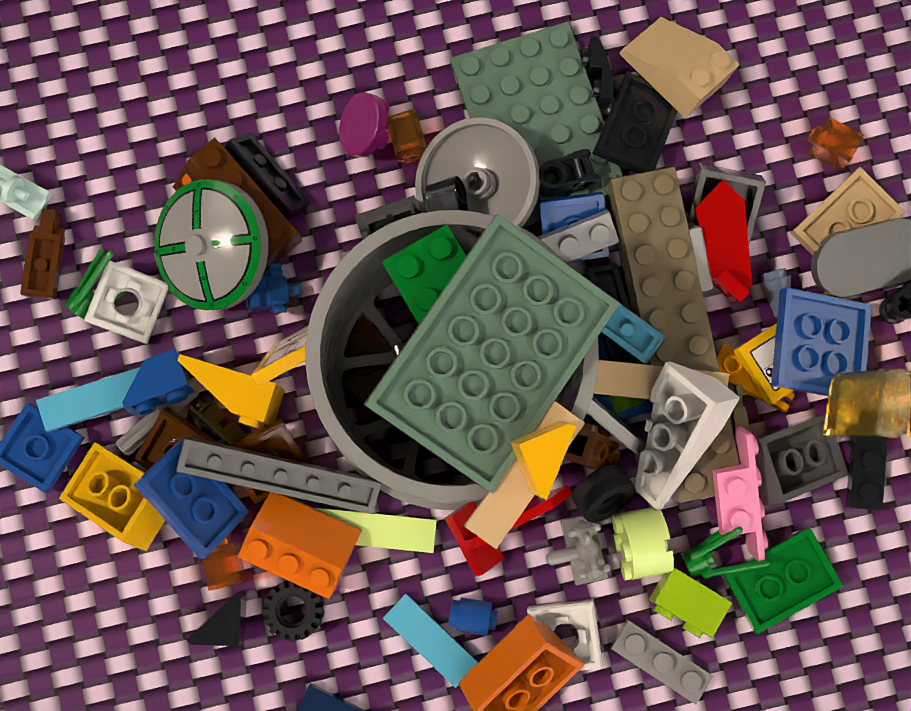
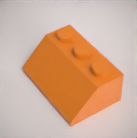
M270 492L247 533L238 558L330 599L339 584L362 529L290 496Z
M528 614L476 666L471 668L458 684L473 711H537L584 666V663L548 625Z

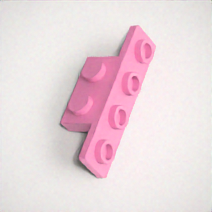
M742 426L735 427L736 448L740 465L712 470L719 533L724 535L739 526L742 527L743 532L740 534L745 533L747 551L757 561L765 560L764 549L768 547V541L761 522V518L765 516V510L758 492V487L762 484L761 474L756 467L755 455L759 451L756 437Z

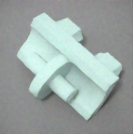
M0 165V202L37 221L42 215V209H46L49 205V200L53 194Z

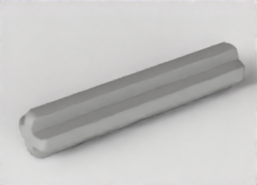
M193 384L195 392L187 395L188 398L183 402L177 404L165 403L156 407L155 412L143 417L117 440L118 448L124 454L131 455L143 444L162 409L170 407L179 413L199 395L197 387Z

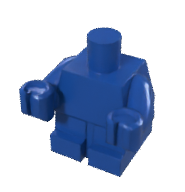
M281 263L269 264L267 275L262 276L258 286L247 298L248 313L272 311L275 315L286 313L289 298L300 297V285H287V278L283 276Z

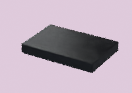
M626 72L592 154L635 174L655 171L678 111L648 81L630 72Z

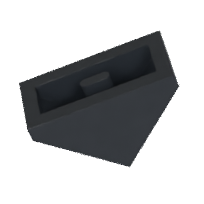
M239 591L187 638L186 640L189 644L240 646L243 644L247 595L244 591Z

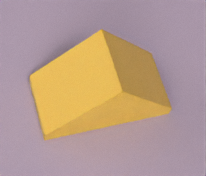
M558 421L511 441L531 493L547 500L576 430V425Z

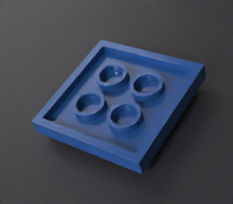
M788 287L780 289L771 386L852 401H863L865 397L872 305Z

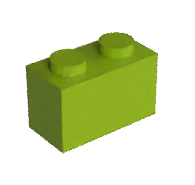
M676 568L672 572L662 575L649 598V601L656 604L655 612L670 621L674 616L685 622L682 628L698 638H701L702 634L713 638L732 604L729 600Z

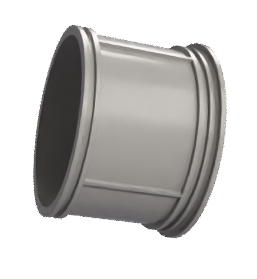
M440 210L402 218L382 227L357 244L338 263L322 287L312 310L305 346L306 372L311 397L319 418L342 455L361 476L376 479L382 483L381 491L409 504L431 509L457 510L471 501H475L478 506L488 491L473 480L465 483H438L418 478L415 474V463L419 443L411 437L408 440L402 470H397L380 458L366 444L364 439L368 435L391 428L394 425L384 418L363 426L354 424L344 398L342 375L346 370L392 364L396 358L393 351L394 346L403 343L374 306L375 297L393 283L382 261L446 224L467 256L494 216L462 210ZM511 223L562 260L546 243L527 230ZM361 313H366L392 346L391 352L350 358L344 356L349 335ZM596 338L557 398L558 404L582 421L593 398L599 362L598 338Z

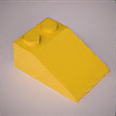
M179 354L177 361L231 413L240 416L239 423L261 429L264 425H269L276 420L285 392L278 384L268 381L260 386L256 384L250 375Z
M94 442L59 497L60 500L120 541L144 551L148 550L165 522L164 518L133 485L145 471Z

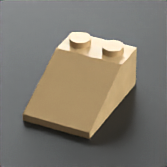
M662 17L619 53L685 119L721 88L740 65L717 42Z

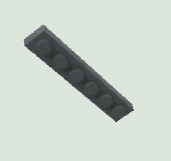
M188 436L184 437L176 467V472L369 514L374 512L382 484L370 477Z

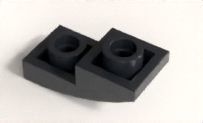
M591 36L588 47H583L582 66L586 67L588 78H594L592 97H597L598 107L609 109L613 101L611 67L599 38Z

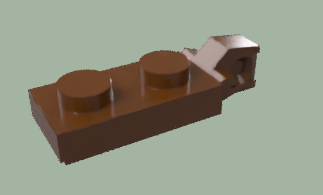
M42 209L40 226L34 225L33 231H29L20 295L53 300L57 298L65 244V229L60 228L61 213H58L56 210Z

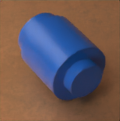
M461 597L460 601L452 600L449 626L456 627V631L488 636L489 629H496L498 610L492 609L493 602Z

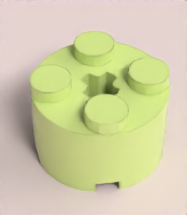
M648 507L612 515V524L615 532L611 535L615 553L621 552L623 561H620V567L624 581L673 571V550L668 551L667 540H670V535L661 510Z

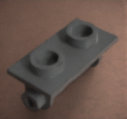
M413 195L354 216L364 240L373 233L372 225L375 221L400 220L406 218L409 214H419L421 210L418 201Z

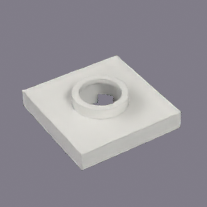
M109 261L102 273L84 321L147 344L167 295L168 285L166 282ZM120 292H132L138 298V308L134 313L125 315L117 311L114 301Z
M594 599L527 607L528 614L548 625L553 631L560 624L574 625L578 632V638L573 645L568 647L584 663V666L579 671L603 668Z

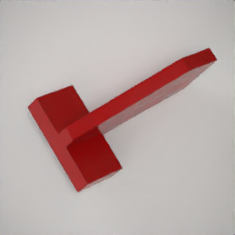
M722 180L694 210L698 226L702 228L713 285L730 302H741L750 293L748 289L752 286L745 200L725 180Z
M564 486L550 490L547 500L539 496L532 498L510 530L555 508L572 495L570 487ZM471 501L445 517V520L475 576H480L505 558L499 547L495 549L464 526L477 508L475 501Z

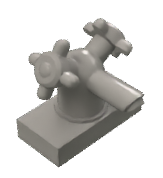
M583 516L560 520L566 548L549 552L546 555V562L550 565L570 562L576 586L608 579L607 572L610 571V565H605L597 531L601 530V526L588 522Z

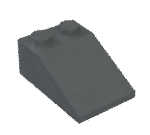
M699 163L691 194L687 223L693 222L698 225L694 208L722 180H725L745 200L748 241L750 244L766 184L765 179L762 175Z
M828 413L755 436L759 448L758 454L755 455V461L762 479L758 492L764 506L783 503L849 475Z

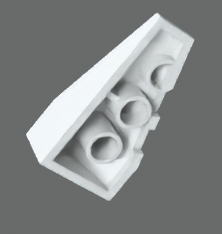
M673 362L665 363L651 391L650 401L654 403L651 419L646 420L647 443L645 450L640 454L635 483L636 491L656 510L664 507L725 426L740 399L739 396L715 377Z

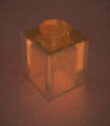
M412 109L388 116L386 129L396 161L404 160L405 163H411L421 159L426 149V142L416 110Z
M829 117L822 126L817 124L810 133L807 141L811 145L806 154L840 171L851 161L864 134Z
M224 538L206 558L201 559L208 591L247 581L243 561L238 558L240 552L238 542L229 544L228 539Z

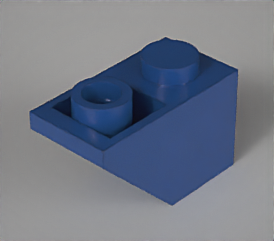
M176 348L143 361L122 401L124 409L133 416L149 415L156 411V407L165 403L177 404L183 402L188 398L187 395L195 392L188 370L177 361L180 353Z

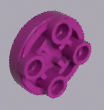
M367 92L358 93L349 100L343 110L339 125V139L346 153L364 158L371 155L377 148H385L389 140V135L386 131L387 114L389 111L387 100Z

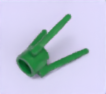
M100 249L78 286L65 303L68 309L82 319L85 318L94 296V292L90 289L113 257V251H108L103 259L105 250ZM128 291L117 294L115 301L128 293Z
M740 526L724 535H721L718 530L701 543L691 547L690 550L681 553L691 575L695 577L701 574L704 580L716 575L766 567L771 562L770 560H761L711 568V565L716 564L711 551L742 533L743 528Z

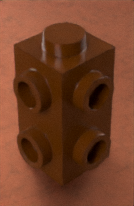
M585 423L569 445L564 459L594 470L608 465H617L620 457L618 449L620 443L609 439L610 432L601 430L595 425Z

